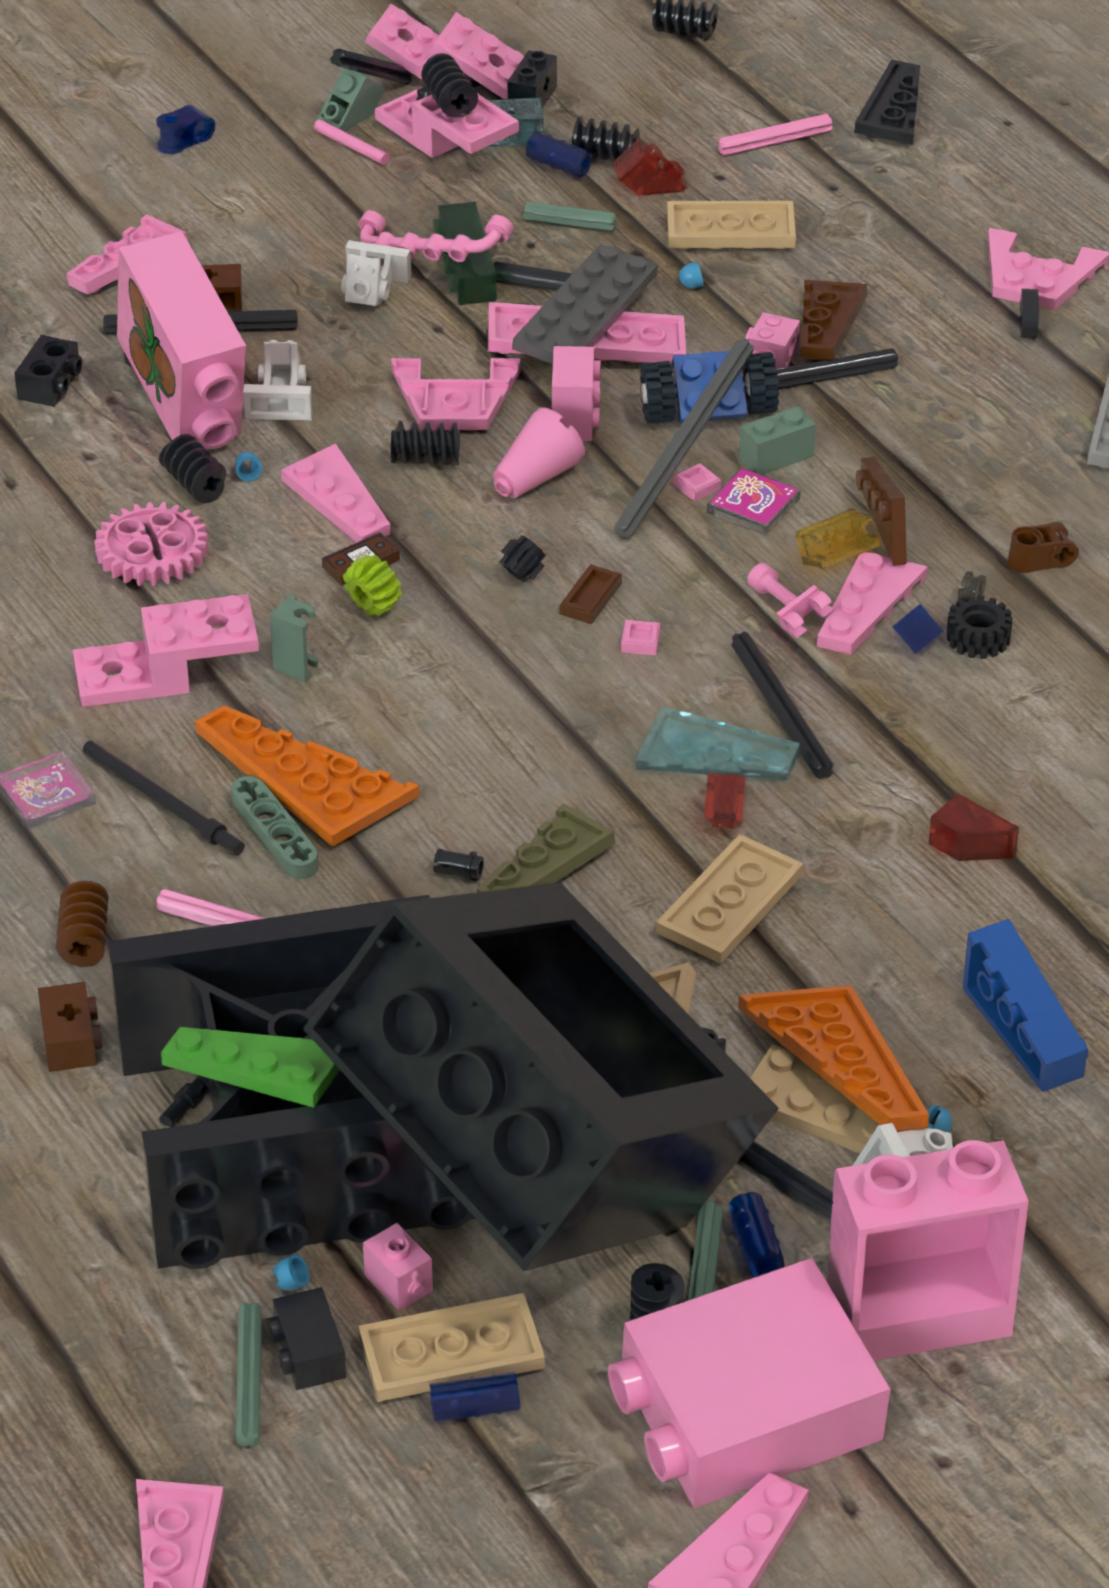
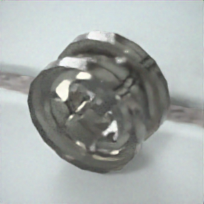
M967 571L959 587L958 600L962 599L965 602L968 596H973L974 600H978V595L983 596L986 576L980 574L978 577H975L973 572Z

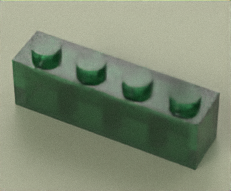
M476 202L438 205V218L433 219L434 234H439L445 239H455L457 235H465L471 240H479L485 237ZM489 250L480 253H469L463 262L453 260L448 255V252L442 253L445 275L448 274L449 292L456 294L458 305L497 301L496 272Z

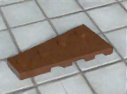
M805 280L801 335L802 358H810L816 361L834 360L868 295L867 284Z
M874 457L861 458V470L856 471L857 488L859 491L862 490L893 566L907 564L905 497Z

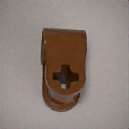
M1060 522L1030 527L1022 526L1016 528L1012 533L1008 565L1011 569L1020 573H1030L1050 568H1063L1069 566L1077 559L1079 549L1073 541L1068 539V530Z

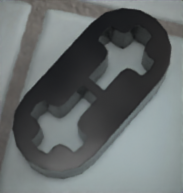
M1021 288L1020 337H1037L1039 326L1038 289Z

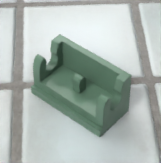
M290 594L270 613L273 669L306 683L311 678L308 664L318 667V659L307 652L306 630L309 627L308 622L301 618V614L315 618V609L308 604L298 601L296 596Z

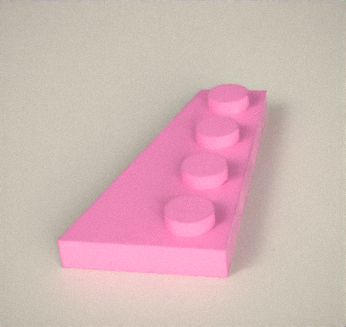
M147 214L140 219L141 225L138 228L130 226L122 232L123 239L119 242L110 241L103 246L104 253L101 255H91L66 273L68 285L85 294L96 293L101 290V287L113 281H118L120 247L181 230ZM182 230L183 234L187 239L186 232Z
M336 443L281 469V481L356 543L380 532L385 537L390 535L389 521Z
M861 551L832 606L835 610L828 614L817 636V647L851 655L875 631V625L882 618L886 620L892 614L893 606L900 599L904 601L912 593V587L917 582L921 584L927 578L928 566L911 562L893 566L890 557Z
M768 1473L648 1583V1588H754L806 1505L809 1489Z
M136 1479L144 1588H206L224 1502V1487Z

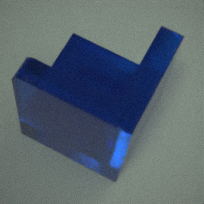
M922 602L893 625V628L915 654L944 630Z

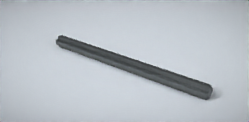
M737 340L615 524L614 531L619 534V537L625 539L626 537L631 538L753 353L754 346L749 343V340Z

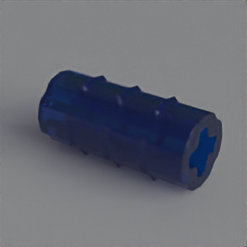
M535 131L529 137L526 144V156L538 161L540 164L544 163L553 169H559L566 174H572L579 178H582L590 169L592 153L580 148L578 145H572L565 140H559L552 135Z
M748 1192L734 1197L728 1205L729 1214L733 1223V1230L736 1231L739 1240L738 1245L741 1246L744 1254L743 1260L746 1261L750 1274L758 1277L784 1268V1256L780 1248V1240L776 1237L775 1225L771 1223L769 1210L766 1208L762 1196L755 1192Z
M493 1372L492 1375L471 1376L470 1378L458 1380L450 1378L449 1381L429 1384L434 1422L453 1419L457 1421L460 1418L474 1416L478 1418L481 1415L495 1413L500 1415L502 1412L521 1410L516 1372L501 1374Z

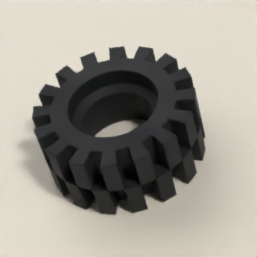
M978 595V600H974L973 596L966 597V603L960 599L956 601V606L952 604L950 612H948L946 635L947 642L950 641L949 646L952 649L957 648V653L961 655L968 652L969 658H974L975 654H980V659H987V653H990L992 657L998 656V651L1003 653L1006 650V646L1010 644L1013 619L1011 617L1012 612L1010 609H1006V605L1003 602L996 605L997 599L991 597L989 601H984L985 596Z

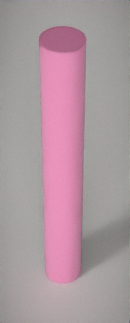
M321 119L315 122V131L382 165L389 161L388 153Z

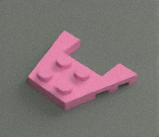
M989 228L988 230L992 297L1020 302L1021 288L1038 289L1039 307L1055 310L1078 291L1079 284L1083 281L1089 282L1095 276V271L1098 268L1104 269L1109 264V252L1087 247L1081 248L1073 265L1062 263V261L1054 258L1043 259L1033 257L1025 252L1014 253L1017 233Z
M391 358V369L421 430L426 421L430 422L431 428L436 431L439 422H443L445 430H450L453 422L457 423L459 430H488L520 373V358H491L490 379H421V358Z

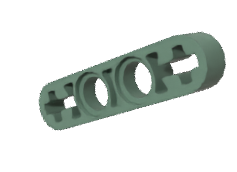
M243 776L236 779L231 786L233 806L284 871L296 879H306L315 875L319 867L316 847L265 783L254 776ZM251 796H255V801L252 802ZM261 813H273L275 815L270 819H260L257 817ZM279 835H290L293 837L285 842L274 839Z

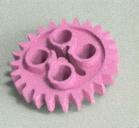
M148 502L146 508L142 509L138 504H134V511L131 512L121 508V516L110 514V522H101V530L96 531V540H94L95 553L98 564L103 566V571H111L112 578L123 575L124 583L137 579V586H141L145 580H150V584L155 586L157 580L160 579L166 584H170V577L172 576L182 580L183 571L193 574L194 565L202 566V557H207L208 533H206V525L200 524V517H191L190 509L180 513L179 505L166 509V502H162L158 508H154L152 502ZM145 527L148 529L150 536L146 534ZM153 550L155 553H158V560L155 558Z

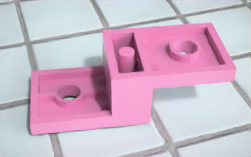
M393 4L389 5L364 41L421 80L423 66L429 58L440 53L449 54L455 59L463 73L506 101L508 99L507 81L524 58L520 52L513 50L498 40L496 36L489 34L475 25L469 18L463 17L457 12L442 33L438 35L431 28L421 24L404 10L397 8Z
M417 90L375 108V119L431 158L440 156L458 146L472 154L519 132V121L479 94L476 108L470 114L459 118L449 117L444 114L432 95L417 101Z
M248 594L142 607L143 641L73 649L81 707L190 693L187 660L259 651L258 636ZM216 625L224 626L222 628H212ZM110 672H119L117 675H107Z

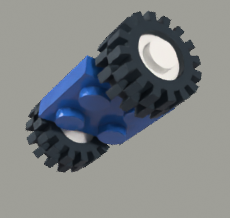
M729 351L675 355L672 357V367L669 361L642 363L640 367V392L642 393L641 402L643 403L642 409L646 423L674 421L676 414L675 397H677L680 423H683ZM773 353L751 354L708 421L746 418L747 414L773 413L778 410L779 382Z

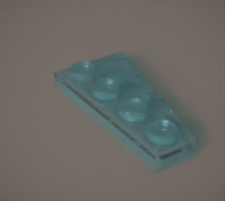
M662 706L635 760L636 770L788 780L800 754V743Z

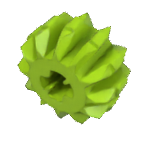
M366 554L362 558L359 557L351 563V566L343 575L346 583L344 588L350 593V599L357 603L358 609L364 608L365 612L370 616L373 614L380 616L382 613H387L403 595L400 589L401 581L396 578L395 571L388 567L387 561L382 562L377 555L369 556Z

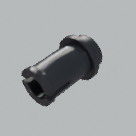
M439 848L434 857V863H439L433 866L435 873L464 876L467 881H473L474 878L480 879L482 876L484 858L483 856H478L476 851L465 854Z

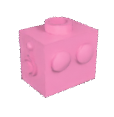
M763 312L754 328L750 327L746 335V339L754 346L752 354L771 352L774 355L773 358H775V367L777 369L788 367L799 348L800 320Z
M398 1223L363 1242L364 1275L398 1311L433 1292L432 1258Z

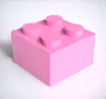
M554 346L552 410L563 417L559 422L566 428L571 425L574 427L582 441H592L593 428H599L600 408L593 407H600L601 361L594 360V347Z

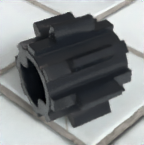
M521 535L518 540L511 539L501 550L504 556L499 562L510 574L522 582H525L528 577L535 578L545 566L542 560L546 557V554L524 535Z

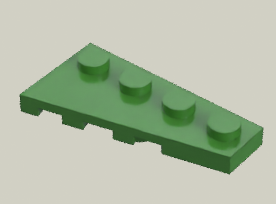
M180 1027L161 1052L162 1065L313 1108L340 1071L312 1039Z

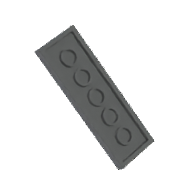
M600 244L513 338L512 349L553 364L554 346L593 347L656 277L658 264L649 262L643 257L619 251L612 246Z

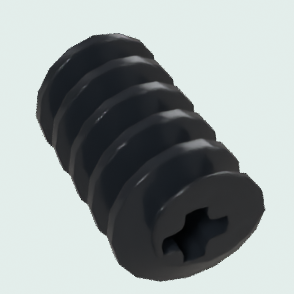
M656 0L652 16L654 30L661 32L665 28L668 34H672L676 30L679 36H684L687 33L690 38H695L699 35L701 40H707L716 28L718 4L714 3L711 10L707 11L706 1H702L699 9H696L695 0H690L687 7L684 6V0H678L676 5L673 4V0H666L665 3L662 0Z
M445 53L436 54L429 58L423 66L421 77L424 85L434 100H436L442 112L453 118L464 117L470 114L476 108L478 94L455 59Z
M578 116L572 133V148L578 156H584L587 153L589 158H596L599 155L601 160L611 158L613 162H619L622 159L625 164H631L638 152L640 132L637 128L634 134H631L629 124H625L622 132H619L617 122H613L611 129L607 130V122L605 120H602L599 127L596 128L595 119L590 118L587 126H584L583 117Z
M398 420L395 430L391 432V463H395L398 454H400L403 463L407 464L411 455L414 454L417 464H422L425 455H427L430 464L434 465L438 456L441 455L444 465H449L452 456H455L459 466L460 432L457 423L453 422L449 432H446L443 422H439L436 431H432L430 422L426 421L422 431H419L416 421H412L409 430H405L403 422Z
M182 434L174 438L162 449L158 460L160 464L197 501L210 503L219 498L224 489L226 469L207 449H204L201 443L197 442L194 436Z
M659 1263L645 1264L636 1269L631 1276L630 1320L683 1303L685 1283L682 1276L674 1268Z

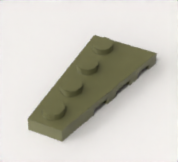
M563 803L556 810L557 816L551 822L545 821L537 828L538 835L530 843L523 842L516 849L517 856L511 862H503L477 888V892L555 883L616 844L614 831Z

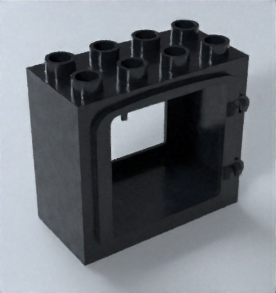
M561 882L392 903L303 1028L523 1271L685 1228L779 1109Z

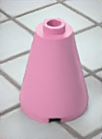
M539 408L534 412L493 473V485L498 493L504 497L517 498L578 465L582 460L581 458L585 455V447L574 427L571 425L566 428L559 422L563 417L549 408Z

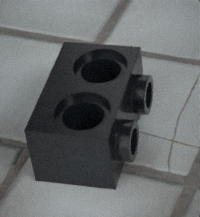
M40 335L14 373L17 399L55 407L61 396L67 393L74 377L78 376L81 372L83 361L82 357L79 356L78 342Z

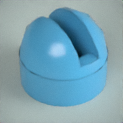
M697 261L685 265L679 272V280L686 288L696 289L704 286Z
M250 451L242 452L235 459L234 468L241 480L253 481L261 475L263 470L262 463L255 453ZM250 460L251 470L245 471L244 461Z
M939 1105L927 1107L926 1110L929 1113L928 1128L951 1133L952 1118L950 1112ZM931 1120H936L934 1125L930 1124Z
M296 1254L279 1261L273 1270V1276L277 1275L279 1280L276 1283L277 1287L285 1291H294L305 1287L310 1280L306 1262Z

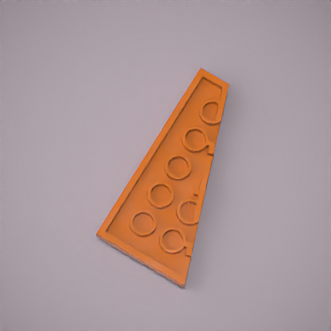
M223 705L195 721L196 733L247 776L261 779L285 808L332 847L420 797V785L410 781L405 785L391 779V774L379 769L375 773L360 767L358 760L310 740L307 744L293 739V733L283 729L275 732L261 726V720Z
M852 985L739 995L738 1009L878 1124L893 1123L897 1132L928 1128V1111Z

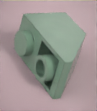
M343 68L316 120L321 119L342 131H346L372 115L385 88L356 71Z

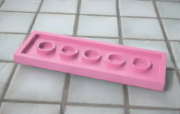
M489 302L488 351L501 354H524L512 349L513 338L542 306ZM623 312L593 346L594 359L600 361L620 360L632 363L669 361L672 365L673 356L686 355L684 316Z

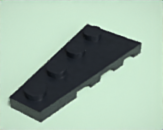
M896 60L890 61L855 121L854 133L863 134L869 138H882L913 145L920 65Z

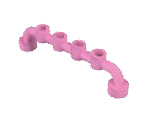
M371 210L366 211L358 222L361 230V242L410 249L411 260L418 251H422L423 255L432 261H438L443 252H448V255L453 260L463 262L469 253L484 252L495 246L498 242H506L514 231L513 224L501 215H493L485 226L487 236L479 240H471L465 235H457L455 239H445L439 234H432L430 238H420L414 233H406L404 237H394L389 232H383L386 227L385 219L379 213Z

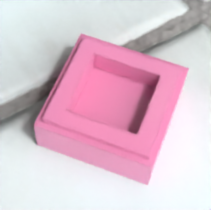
M699 463L674 475L673 485L692 501L696 502L721 490V479Z
M625 620L621 640V653L656 656L661 623Z

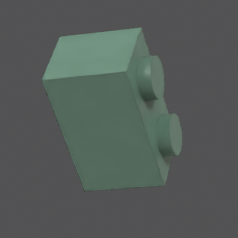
M797 406L740 426L739 459L751 472L763 475L814 457L816 424Z

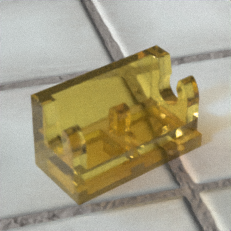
M852 508L795 531L802 563L824 569L880 546L879 537L873 533L870 534L865 525L873 522L872 518L867 514L858 513L856 509Z

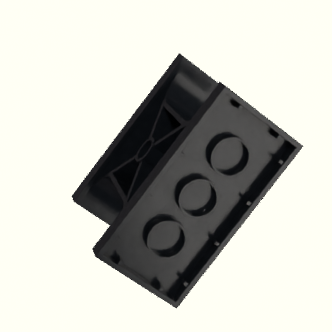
M422 895L108 941L119 1049L124 1076L175 1069L162 1065L161 1052L180 1027L312 1039L303 1028L392 903L428 899L430 896ZM341 1070L314 1108L196 1075L209 1090L213 1107L211 1113L199 1123L142 1131L153 1244L158 1269L179 1265L189 1269H203L216 1264L223 1258L261 1252L274 1256H285L299 1251L305 1245L343 1239L363 1243L396 1223L404 1230L426 1226L440 1230H449L462 1226L470 1219H476Z

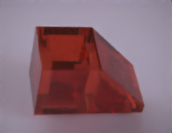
M638 138L613 161L618 180L639 196L683 192L687 189L683 176L685 171L682 166L675 160L669 161L655 144L650 143L648 145L641 138Z

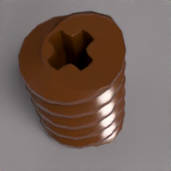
M93 881L74 882L65 887L60 895L56 950L64 961L75 966H92L98 963L104 956L109 895L106 888L99 883Z

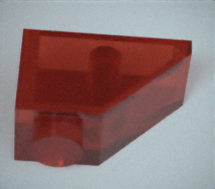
M708 773L704 818L713 820L712 827L735 829V822H743L748 778L746 776Z
M958 793L931 816L928 844L958 861L1012 859L1017 851L1019 827Z

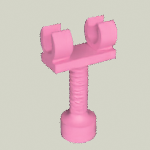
M766 563L756 565L748 575V585L760 594L769 592L785 605L783 609L777 612L781 628L785 631L787 630L796 639L807 631L806 628L801 626L805 623L802 618L813 609L822 618L835 610L828 605L832 602L828 595L823 591H819L815 585L798 597L778 582V573Z

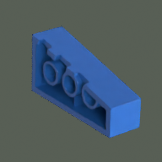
M1010 919L969 932L963 990L1040 1090L1044 1092L1084 1077L1086 1059L1089 1055L1087 1045L1084 1039L1077 1033Z

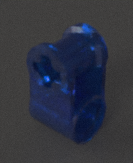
M185 105L178 110L158 116L156 119V125L160 129V139L157 142L158 150L166 154H175L188 147L209 140L215 131V121L193 105Z

